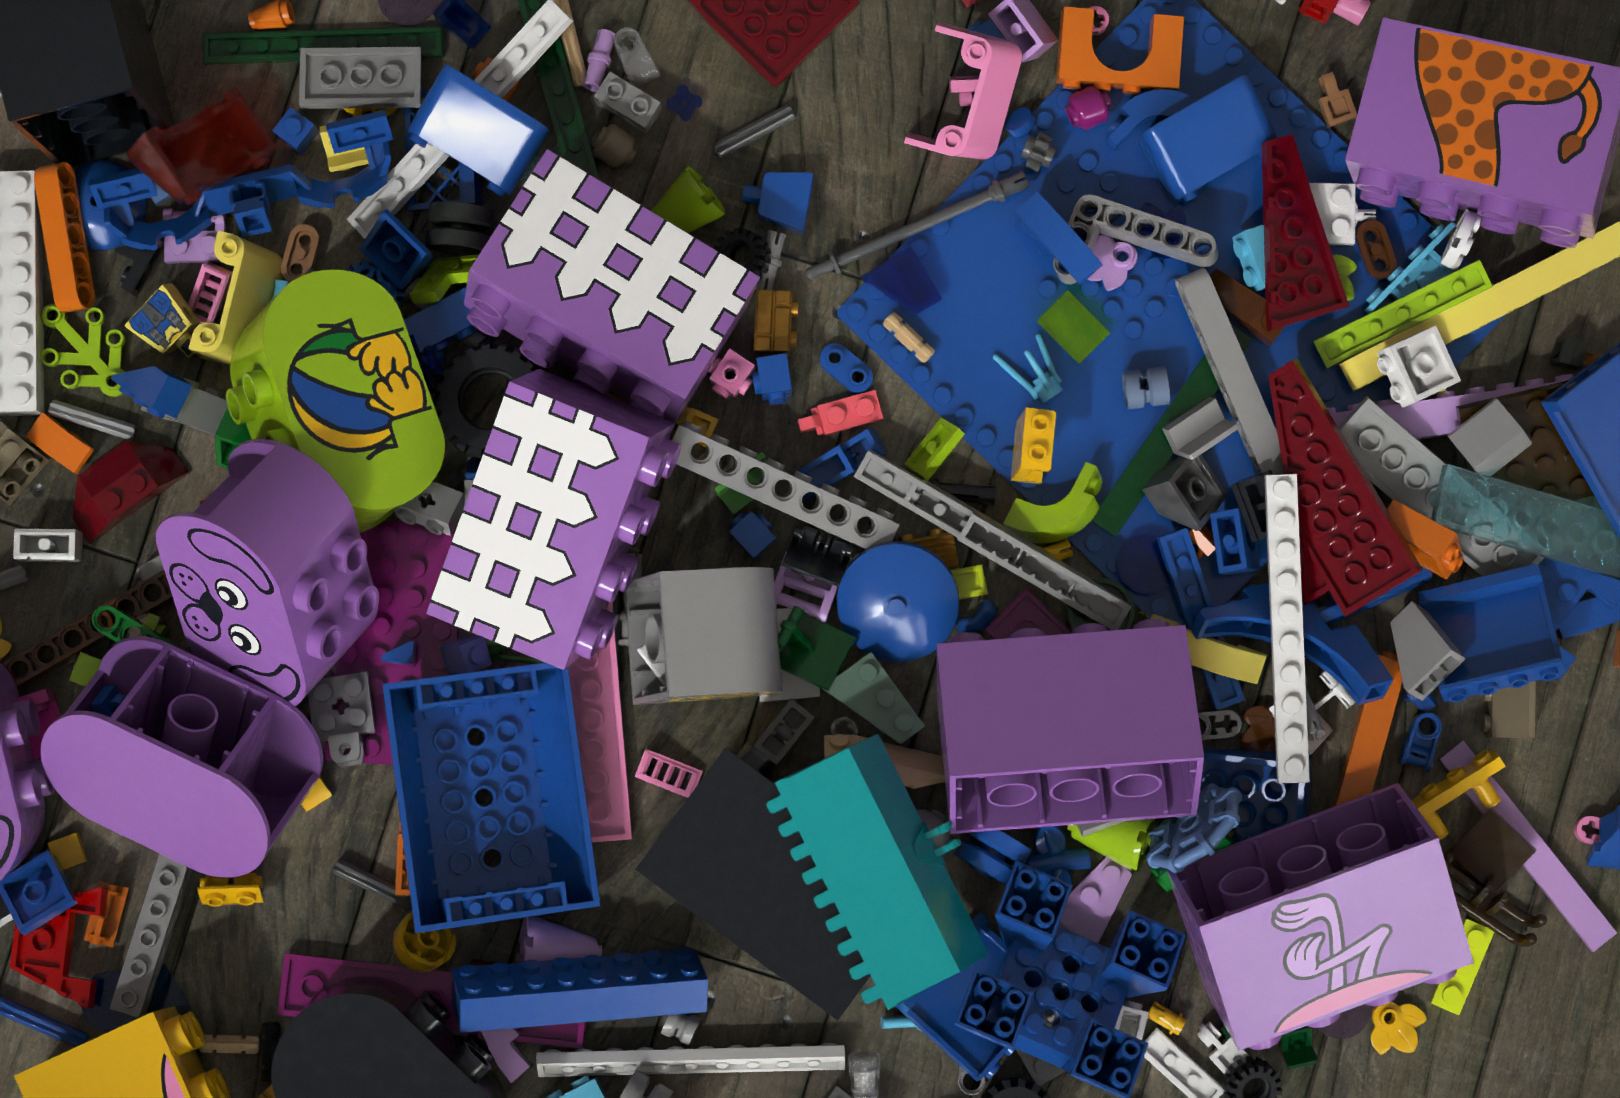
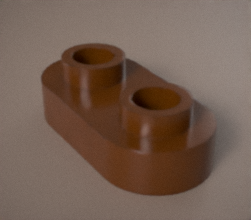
M1376 220L1363 222L1356 230L1355 240L1365 270L1375 280L1387 279L1395 271L1397 262L1386 228L1381 222ZM1372 232L1375 235V241H1367L1365 234ZM1375 261H1382L1385 265L1384 270L1376 269Z

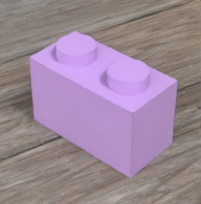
M1004 0L988 14L1005 39L1016 43L1021 48L1022 62L1038 59L1059 41L1030 0Z

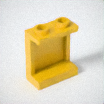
M1026 407L1016 421L1011 481L1041 484L1043 472L1051 470L1056 420L1055 411Z

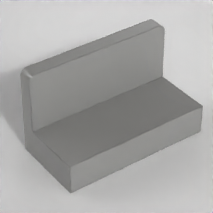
M1209 396L1162 429L1173 453L1193 460L1239 428L1236 422L1224 418L1216 398Z

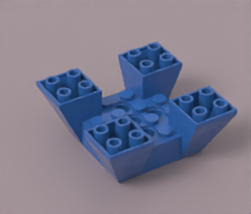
M1016 861L995 914L1006 948L997 977L975 968L954 1025L1008 1049L1016 1048L1058 1066L1070 1076L1118 1097L1130 1098L1149 1043L1115 1029V1025L1125 998L1168 989L1186 934L1129 910L1108 948L1058 926L1073 885ZM1063 965L1067 966L1072 973L1067 972L1063 968ZM1025 980L1030 981L1033 984L1034 988L1028 986L1025 983ZM1053 991H1058L1057 993L1061 996L1062 1000L1057 999ZM1081 1004L1087 1006L1090 1012L1085 1011ZM1043 1019L1048 1020L1052 1027L1047 1026Z

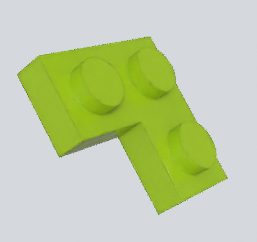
M479 254L434 259L409 294L413 303L435 304L442 300L451 284H467L469 270Z

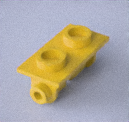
M247 873L234 877V884H229V877L206 875V878H200V887H197V891L202 905L217 907L223 904L247 906L253 903H263L260 890L263 887V877L257 876L256 873Z

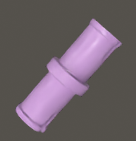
M598 30L593 52L589 53L587 58L589 66L582 86L593 92H597L603 82L606 68H609L611 65L610 54L616 34L610 30Z

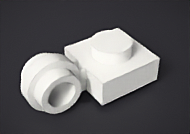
M1210 1021L1206 1025L1203 1023L1199 1026L1200 1030L1196 1033L1197 1036L1207 1047H1210L1212 1044L1216 1046L1208 1057L1224 1074H1231V1071L1228 1069L1231 1064L1235 1068L1239 1066L1236 1062L1238 1059L1241 1058L1244 1063L1246 1062V1057L1249 1055L1244 1049L1238 1051L1231 1037L1221 1043L1218 1038L1222 1034Z

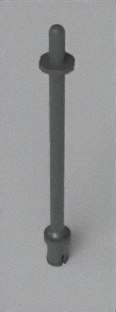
M1021 170L1019 173L1003 180L997 181L995 179L991 181L988 189L837 256L829 250L827 253L830 259L806 269L805 276L808 279H814L832 270H835L837 276H840L841 266L992 200L995 202L999 201V203L1005 202L1006 197L1030 188L1027 179H1025V174Z

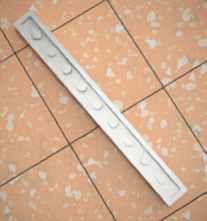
M547 0L474 81L500 98H503L569 27L573 20L555 1ZM415 144L388 174V183L373 195L368 196L347 218L348 222L365 239L382 212L388 209L395 216L449 155L435 146L427 144L425 148H422Z
M1297 474L1265 475L1277 783L1310 782Z
M797 1043L792 1044L790 1047H776L772 1044H764L760 1047L746 1048L742 1045H732L729 1048L701 1046L698 1049H684L674 1046L669 1047L667 1050L641 1047L637 1050L627 1051L619 1048H609L606 1051L578 1049L575 1052H561L560 1050L550 1049L544 1053L536 1054L538 1077L633 1075L636 1069L644 1074L845 1070V1047L835 1043H824L820 1046H807Z

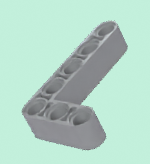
M1088 194L1079 198L1068 222V225L1077 235L1087 236L1084 243L1091 251L1094 249L1099 234H1103L1199 267H1210L1218 259L1219 253L1216 241L1209 233L1095 195ZM1090 207L1098 209L1094 216L1086 217L1083 215L1084 211ZM1116 217L1126 218L1125 223L1121 226L1111 225V222ZM1151 226L1154 228L1153 233L1148 236L1139 234L1143 227ZM1177 235L1183 238L1178 245L1167 243L1172 236ZM1202 245L1211 247L1210 252L1205 255H1199L1196 253V250ZM1054 258L1053 265L1059 280L1065 284L1076 283L1077 281L1068 272L1061 270L1062 265Z

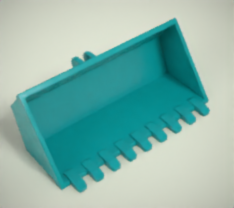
M879 734L860 741L775 782L781 795L768 801L766 804L770 813H776L787 807L792 819L781 824L778 830L782 837H787L799 831L804 843L792 848L790 854L795 861L811 855L816 867L804 872L802 878L807 885L821 878L823 879L828 890L815 896L814 902L818 908H823L833 902L835 903L840 914L828 919L826 926L830 932H834L844 926L847 927L852 938L840 943L837 948L842 956H846L856 950L859 951L863 962L851 967L849 972L854 980L868 974L871 975L875 986L861 993V997L866 1004L882 997L889 1010L923 990L963 971L988 955L944 866L946 863L942 854L962 844L958 838L946 842L940 848L937 847L933 837L948 832L953 827L951 822L948 821L929 831L926 823L922 822Z

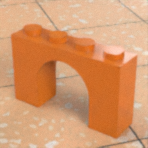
M1064 6L1060 17L1056 84H1063V88L1069 90H1079L1081 86H1094L1100 92H1110L1111 88L1123 89V93L1129 95H1139L1141 91L1161 89L1177 91L1179 89L1184 16L1154 14L1150 19L1148 53L1144 63L1133 70L1115 71L1103 65L1093 51L1094 9Z

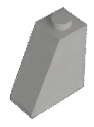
M1411 601L1398 612V615L1390 624L1403 687L1409 694L1423 701L1466 658L1429 612Z

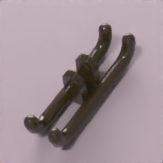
M1446 852L1443 854L1449 876L1474 893L1469 901L1454 891L1460 910L1514 945L1529 947L1537 942L1538 938L1535 933L1519 934L1494 918L1493 915L1498 911H1502L1518 923L1530 928L1544 926L1548 920L1546 915L1538 914L1537 916H1532L1523 912L1508 901L1510 897L1508 892L1504 890L1500 894L1491 893L1494 886L1493 882L1487 880L1483 884L1454 865L1455 856L1453 853Z

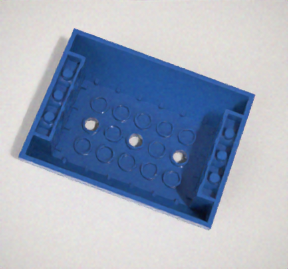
M548 663L382 684L415 933L600 906L568 667L562 670ZM472 728L480 729L484 735V740L479 746L471 745L467 740V734ZM480 789H487L492 795V801L486 807L478 805L475 800V795ZM490 849L496 850L500 855L499 864L493 868L488 867L483 860L485 852Z

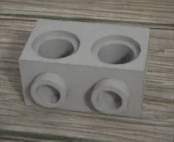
M610 71L594 95L595 103L646 135L662 111L661 102Z

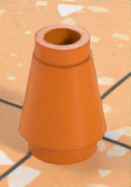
M275 0L254 11L248 12V20L253 30L288 28L289 24L295 22V15L289 0Z

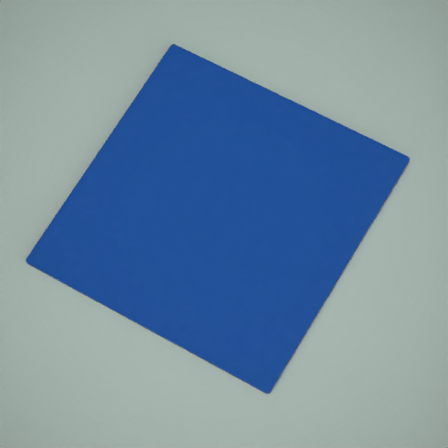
M1143 0L1094 50L1098 60L1106 67L1115 71L1133 70L1143 64L1147 57L1150 19L1154 14L1184 16L1180 82L1177 91L1200 100L1240 76L1247 74L1277 138L1293 134L1308 182L1354 184L1345 161L1349 146L1196 0ZM1060 84L1032 112L1036 118L1033 129L1022 137H1012L1010 135L997 148L995 154L986 159L935 212L987 190L989 185H991V181L995 179L997 181L1003 180L1019 173L1021 170L1024 172L1025 179H1027L1030 188L1006 197L1005 202L999 203V201L995 202L992 200L910 236L837 311L838 318L938 415L965 433L962 438L1029 503L1039 506L1052 505L1064 499L1072 490L1085 462L1096 465L1102 476L1101 489L1097 495H1093L1098 505H1101L1169 407V405L1152 407L1150 403H1146L1144 408L1127 410L1123 395L1122 371L1140 369L1142 373H1146L1150 367L1165 366L1169 381L1171 404L1205 355L1177 291L1175 279L1201 268H1205L1209 275H1211L1215 268L1249 288L1244 281V270L1240 259L1234 252L1232 237L1245 230L1264 225L1262 160L1260 156L1249 159L1202 186L1197 191L1200 196L1190 203L1184 205L1180 201L1174 205L1138 144L1142 134L1161 121H1151L1142 124L1114 151L1106 143L1110 135L1107 130L1119 118L1122 121L1125 120L1118 112L1121 106L1137 96L1124 94L1123 89L1111 88L1110 92H1106L1112 104V107L1108 108L1109 117L1107 121L1089 130H1082L1078 126H1072L1065 111V105L1068 104L1069 96L1079 90L1064 89L1063 84ZM1039 132L1053 137L1050 145L1057 147V150L1049 168L1041 165L1039 172L1025 167L1028 159L1021 157V154L1029 136L1037 139ZM1356 187L1355 201L1358 209H1376V221L1381 222L1386 228L1397 262L1396 269L1399 266L1405 269L1412 262L1408 258L1420 244L1426 248L1433 241L1429 235L1435 228L1401 196L1398 195L1396 207H1383L1361 200L1362 190ZM1038 191L1055 211L1069 222L1078 199L1088 194L1095 195L1209 233L1216 241L1219 253L1218 259L1210 267H1199L1133 245L1137 251V262L1132 269L1128 270L1127 279L1119 288L1107 291L1103 280H1086L1081 285L1077 282L1065 284L1057 277L1053 265L1054 257L1042 244L1019 227L1021 220L1015 211ZM1090 207L1084 211L1083 215L1086 217L1094 216L1098 209ZM1116 217L1111 222V225L1121 226L1125 223L1126 218ZM1365 221L1357 222V225L1355 227V233L1358 227ZM1151 226L1143 227L1139 234L1148 236L1153 233L1154 228ZM1372 232L1365 234L1367 241H1375V235ZM1078 235L1083 242L1087 239L1085 235ZM1177 235L1172 236L1167 243L1178 245L1183 238ZM1112 238L1116 243H1118V242H1124V241H1121V240ZM1444 238L1433 250L1442 257L1448 241ZM1356 240L1353 246L1329 245L1332 255L1345 256L1357 265L1356 270L1347 276L1354 288V299L1348 301L1349 307L1286 326L1269 348L1228 317L1230 324L1253 339L1243 354L1276 430L1268 375L1293 359H1298L1326 408L1335 407L1336 413L1348 411V405L1360 404L1366 396L1376 404L1378 401L1392 399L1390 395V387L1392 385L1387 375L1353 392L1339 364L1348 359L1326 368L1313 342L1367 315L1368 313L1364 310L1370 304L1366 299L1378 287L1384 291L1391 283L1388 279L1375 280L1367 274ZM1202 245L1198 247L1196 253L1205 255L1210 252L1211 247ZM1124 254L1117 257V260L1121 262L1128 259ZM1463 257L1458 269L1470 264V262ZM1380 260L1375 261V268L1384 270V263ZM1062 266L1061 270L1063 272H1067ZM1265 290L1257 292L1258 295L1266 299ZM1389 294L1373 311L1395 301V299ZM891 313H897L903 319V324L907 323L924 339L922 341L924 344L928 343L935 350L933 356L925 363L921 362L915 356L916 352L914 350L910 352L894 336V331L890 333L883 326L884 320ZM1506 315L1445 345L1454 366L1456 367ZM1036 334H1040L1056 373L1062 380L1059 384L1063 390L1045 403L1039 397L1034 400L1029 391L993 359V355L997 354L1033 387H1036L1032 381L1037 379L1038 375L1024 352L1029 350L1044 373L1048 371L1035 337ZM1145 385V386H1141V387H1140V390H1141V389L1146 390V385ZM1219 388L1213 398H1216L1224 418L1233 421ZM1026 407L1056 412L1051 470L1043 472L1041 484L1011 481L1016 421ZM1236 430L1201 454L1228 494L1215 513L1239 508L1231 485L1244 478L1256 475L1239 432ZM1173 453L1166 465L1180 456ZM1144 495L1116 537H1113L1090 521L1082 530L1066 538L1103 575L1110 580L1120 583L1129 592L1134 605L1149 619L1154 613L1185 625L1156 537L1188 527L1158 514L1146 495ZM1210 518V519L1207 521L1206 525L1212 530V524H1211V518ZM1267 538L1256 541L1260 568L1268 561ZM1193 544L1195 552L1197 553L1199 550L1198 546L1196 544ZM1216 550L1209 556L1204 553L1198 559L1214 607L1226 604L1257 572L1252 571L1236 575L1219 574Z

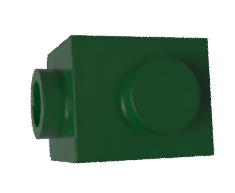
M1304 1026L1282 1035L1279 1047L1288 1069L1291 1070L1317 1063V1056L1312 1046V1027Z

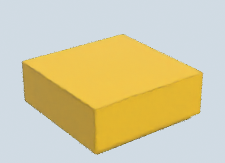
M79 833L47 843L50 852L57 857L63 870L88 862Z

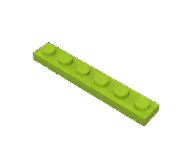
M1480 259L1313 342L1326 368H1329L1492 288L1493 285Z

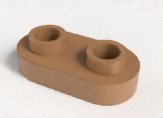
M308 224L298 225L290 232L281 263V273L288 282H292L307 274V269H314L321 237L317 230ZM309 236L311 238L310 244L302 246L301 240ZM296 265H301L303 268L302 272L298 275L293 274V268Z

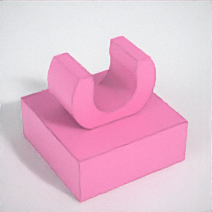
M979 75L949 76V89L951 93L959 92L960 106H971L972 92L976 90Z

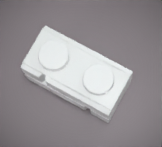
M15 529L13 556L15 560L21 562H82L83 535L81 531L76 529Z

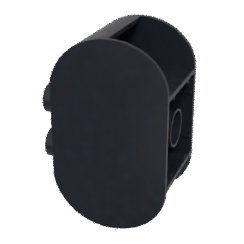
M377 977L345 979L334 983L318 993L284 1031L276 1047L271 1068L272 1087L276 1098H507L500 1080L490 1070V1064L495 1058L490 1053L488 1046L473 1033H469L462 1041L453 1035L445 1026L446 1021L452 1014L434 994L424 990L416 998L403 986Z

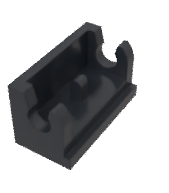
M1272 470L1244 478L1231 485L1252 542L1267 538L1264 476L1273 475Z

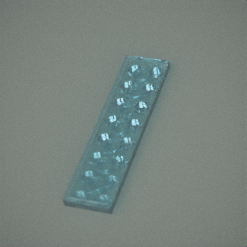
M1442 465L1431 520L1454 532L1620 579V539L1602 509L1453 465Z

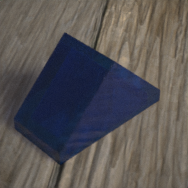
M442 0L433 12L439 25L472 50L491 28L464 0Z

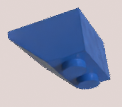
M388 209L382 212L359 247V250L400 290L409 286L417 277L421 278L435 259L432 253Z

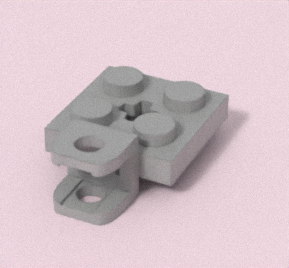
M366 671L322 678L308 693L312 726L320 742L328 741L331 758L339 767L361 765L365 756L363 737L361 735L376 733L369 673ZM340 699L350 704L349 708L344 710L345 714L339 715L337 710H333V706ZM351 748L349 754L343 755L346 749Z

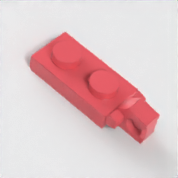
M876 390L818 405L811 409L812 416L798 419V425L801 433L816 429L818 436L823 434L827 436L878 422L884 418Z

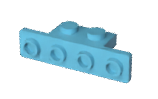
M1452 221L1445 227L1441 223L1429 235L1433 241L1426 248L1420 244L1408 257L1412 262L1405 269L1399 266L1387 278L1391 282L1387 288L1382 291L1378 287L1366 299L1370 305L1364 311L1368 314L1371 313L1389 294L1397 300L1452 273L1454 270L1440 264L1441 256L1433 249L1456 224Z

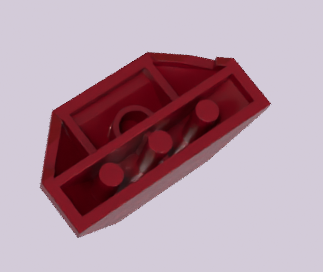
M126 440L77 475L73 520L89 543H93L190 472L172 448Z

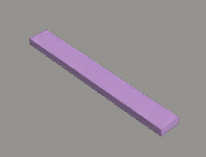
M1462 740L1438 760L1449 773L1454 768H1463L1471 763L1475 754ZM1492 776L1488 777L1501 798V801L1492 808L1537 849L1523 864V867L1590 951H1596L1616 935L1617 932ZM1472 788L1465 792L1482 815L1489 810L1485 808Z

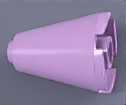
M537 916L523 918L518 939L520 953H517L516 963H522L526 960L549 961L559 957L574 959L584 958L587 955L602 956V945H598L597 938Z

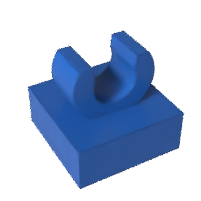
M105 685L90 705L94 712L111 717L126 695L119 694L115 685Z

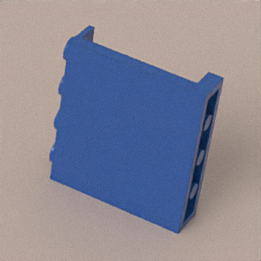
M1538 563L1417 592L1421 607L1429 612L1466 658L1439 684V691L1444 702H1461L1468 696L1477 694L1490 695L1497 692L1498 689L1507 687L1520 688L1526 686L1528 682L1536 680L1550 681L1556 679L1559 675L1566 674Z
M981 912L971 920L988 955L963 971L895 1006L975 1081H979L984 1077L990 1079L1001 1067L998 1063L999 1059L1004 1054L1010 1056L1016 1050V1048L1008 1049L954 1025L975 968L997 977L1006 953L1003 940L986 925L989 920ZM1025 980V983L1028 986L1034 988L1033 984L1030 981ZM1053 991L1054 996H1055L1057 999H1059V998L1056 996V993H1057L1058 991Z

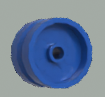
M996 830L969 832L968 834L981 842L980 846L978 847L967 840L960 841L962 845L958 846L953 854L969 863L968 867L990 880L996 879L1006 885L1013 869L1012 866L1004 862L1006 857L1014 862L1019 861L1025 864L1032 850L1002 831Z

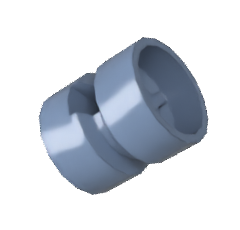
M1165 366L1150 367L1146 373H1142L1140 369L1122 371L1123 395L1127 410L1144 408L1146 403H1150L1152 407L1170 404L1169 381ZM1145 385H1146V390H1144V389H1141V390H1140V387H1141V386H1145Z

